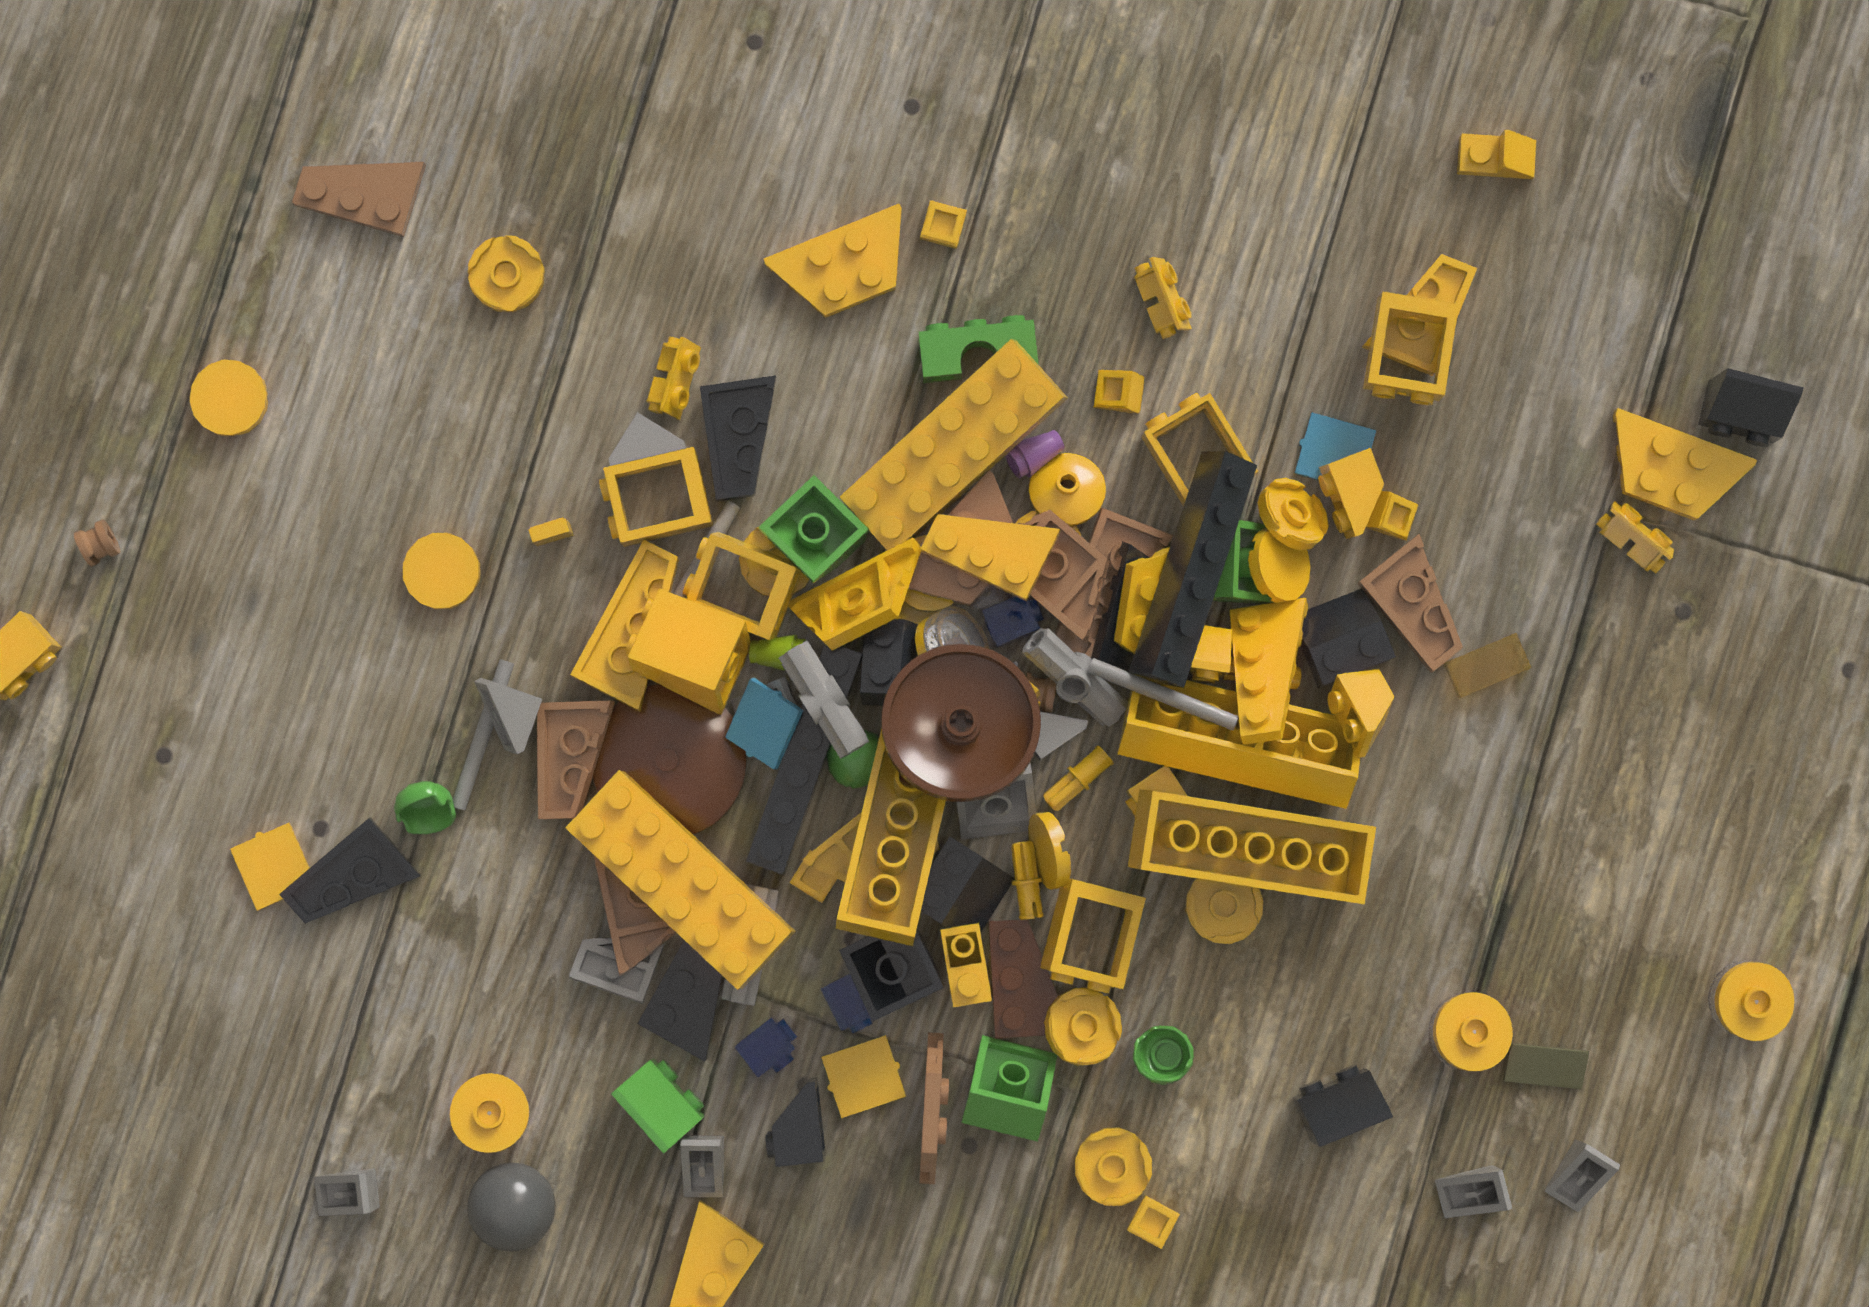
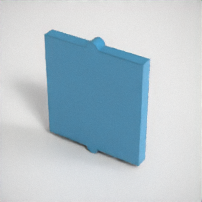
M1312 412L1304 439L1299 441L1301 450L1294 474L1318 480V477L1322 475L1319 467L1372 448L1376 430Z
M751 678L725 737L744 749L748 757L754 756L772 769H778L803 709L784 698L780 690L774 691L757 679Z

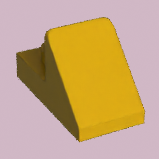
M1504 130L1500 136L1462 133L1459 136L1457 174L1534 179L1536 140L1511 130Z

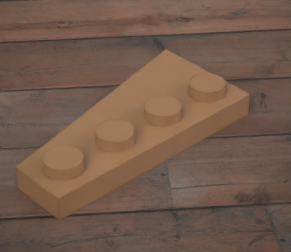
M1101 508L1088 542L1110 562L1089 639L1086 642L1082 641L1060 621L1054 634L1073 652L1084 653L1091 658L1102 614L1108 611L1113 590L1109 589L1113 575L1117 576L1122 556L1119 555L1122 541L1133 545L1145 555L1151 557L1155 552L1164 549L1174 535Z

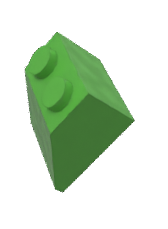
M815 475L758 528L812 583H815L839 567L866 541L869 531Z
M1239 520L1213 601L1256 604L1274 603L1271 601L1272 598L1267 594L1262 595L1256 588L1250 574L1248 562L1249 551L1254 550L1256 542H1252L1255 534L1265 528L1264 524Z
M982 1035L961 1123L1038 1142L1047 1112L1057 1055L1052 1052Z
M652 1058L612 1092L611 1095L664 1154L705 1117L700 1111L704 1104L690 1089L684 1093L675 1083L678 1075L665 1060L658 1063Z

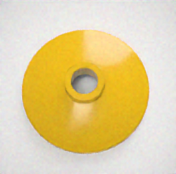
M1072 453L1058 454L1030 478L1029 497L1036 512L1041 514L1051 510L1069 526L1079 525L1093 518L1101 509L1105 500L1106 485L1101 471L1092 461L1081 455ZM1063 480H1071L1075 486L1066 489L1062 487L1061 482Z

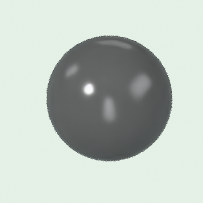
M512 1162L499 1164L485 1171L474 1183L467 1203L468 1219L477 1237L494 1249L509 1252L524 1250L538 1243L549 1231L556 1211L555 1195L548 1180L535 1168L526 1164Z

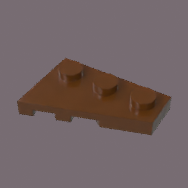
M1028 919L989 921L995 1038L1046 1036L1044 1021L1049 1006L1058 995L1048 970L1040 968L1043 957Z

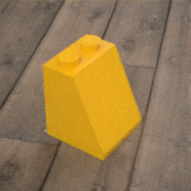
M659 588L655 599H649L643 609L641 619L644 623L639 633H633L627 644L626 655H628L630 666L633 671L722 715L749 654L751 641L746 621Z

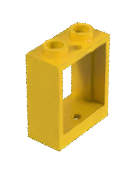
M1382 291L1377 298L1363 389L1372 390V396L1384 399H1394L1395 394L1409 396L1410 402L1419 405H1433L1434 401H1440L1445 396L1459 304ZM1388 316L1443 325L1434 384L1379 375Z
M1195 393L1180 402L1178 406L1181 410L1170 417H1167L1165 412L1154 417L1145 424L1148 430L1141 437L1183 507L1189 491L1157 440L1158 438L1204 412L1227 451L1252 462L1211 393L1202 398L1198 393Z
M694 447L603 468L605 478L599 479V484L604 502L611 501L614 513L613 516L608 517L612 539L619 538L623 547L642 543L643 540L652 541L713 526L699 460ZM682 463L694 516L629 531L617 478Z
M715 532L711 533L709 538L704 537L696 554V559L700 560L696 574L691 573L683 589V595L687 596L686 599L746 621L748 632L767 640L777 637L801 571L786 558L723 533ZM720 548L779 571L760 622L701 599Z
M1070 879L1066 886L1060 887L1040 968L1052 971L1050 976L1052 980L1073 985L1074 977L1088 980V989L1108 994L1111 987L1124 989L1146 898ZM1078 897L1126 909L1110 975L1062 964Z

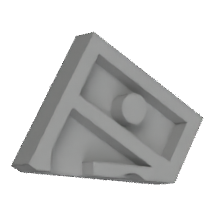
M611 938L582 940L569 974V979L643 1004L665 943L628 973L619 976Z

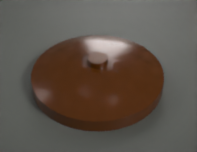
M971 644L940 646L922 653L911 660L891 683L882 710L883 741L887 754L897 771L907 782L921 792L952 802L982 800L1012 785L1030 764L1038 745L1041 730L1038 699L1024 673L1003 655L991 649Z
M660 684L646 688L640 712L618 702L613 708L593 774L597 792L604 787L618 770H621L632 777L692 835L708 829L722 819L734 805L746 776V751L725 737L733 716L726 708H724L722 715L717 714Z

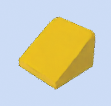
M1098 370L1093 407L1119 412L1140 413L1144 376L1134 371Z
M1381 491L1366 528L1407 541L1418 504L1392 492Z

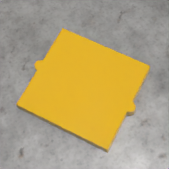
M286 823L266 833L257 832L255 838L230 849L257 911L284 900L279 894L310 868L290 823Z
M886 1035L821 1057L830 1082L827 1088L829 1091H833L841 1118L906 1097L898 1073L900 1064L894 1061Z

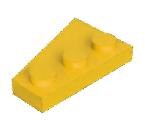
M1441 254L1409 291L1407 296L1459 304V315L1477 268ZM1388 316L1382 356L1433 376L1436 373L1443 325ZM1371 337L1362 348L1369 350Z
M937 514L920 550L933 558L1027 602L1061 531L1056 528Z
M700 1200L670 1307H723L763 1248L764 1243Z

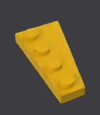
M643 540L570 674L573 678L639 712L641 711L649 679L632 670L628 655H626V647L632 634H638L644 623L641 618L647 601L655 599L659 588L671 593L679 562L678 556Z
M1306 598L1230 609L1240 737L1243 745L1283 738L1290 702L1289 691L1291 681L1295 677L1297 667L1295 661L1298 647L1301 646L1303 621L1308 611Z

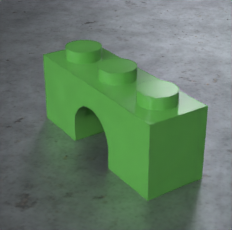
M1024 315L1003 317L1002 323L987 324L985 319L968 320L964 322V327L949 328L947 323H936L925 326L926 331L919 332L923 383L961 380V359L967 351L981 347L995 354L1010 339L1016 340L1039 365L1034 320H1025Z

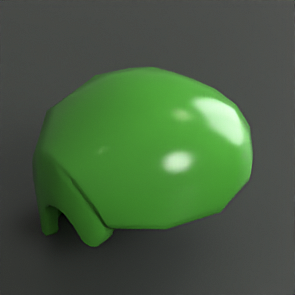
M865 729L863 730L869 742L860 749L840 759L831 744L827 754L830 774L837 783L852 789L868 785L879 741L877 733Z
M432 781L412 783L396 796L394 804L397 822L402 820L407 832L410 834L440 832L451 826L456 819L453 798L450 792L438 783Z
M1153 1026L1137 1038L1134 1043L1133 1061L1139 1073L1151 1083L1160 1085L1173 1084L1181 1080L1193 1065V1046L1187 1035L1174 1026Z

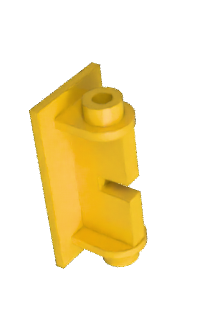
M1151 257L1149 260L1152 267H1150L1148 262L1135 267L1136 275L1134 279L1143 301L1146 302L1155 297L1159 301V303L1146 308L1156 334L1160 333L1162 339H1166L1176 334L1174 327L1177 330H1191L1192 328L1188 320L1192 317L1186 300L1178 295L1174 285L1178 280L1172 265L1169 262H1165L1164 258Z
M669 336L668 342L663 343L656 369L668 374L666 379L654 376L646 400L647 403H650L648 411L657 414H663L664 412L677 420L681 419L683 409L686 408L689 401V388L693 374L699 367L700 346L684 337L679 339Z
M1614 501L1610 509L1613 513L1612 517L1605 513L1596 523L1601 528L1599 533L1604 535L1619 549L1629 539L1635 542L1627 552V555L1647 572L1651 570L1656 574L1665 564V561L1661 559L1663 555L1669 560L1673 558L1674 549L1670 547L1673 543L1671 539L1657 528H1654L1652 531L1640 522L1642 516L1627 503L1621 506Z

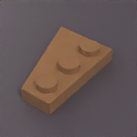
M424 162L304 166L292 203L296 207L404 237L426 164Z
M1418 534L1359 581L1358 584L1429 672L1432 673L1460 651L1463 646L1447 604H1444L1436 583L1437 578L1432 566L1430 567L1423 549L1420 534Z
M615 701L548 702L540 704L537 713L538 819H574L583 809Z

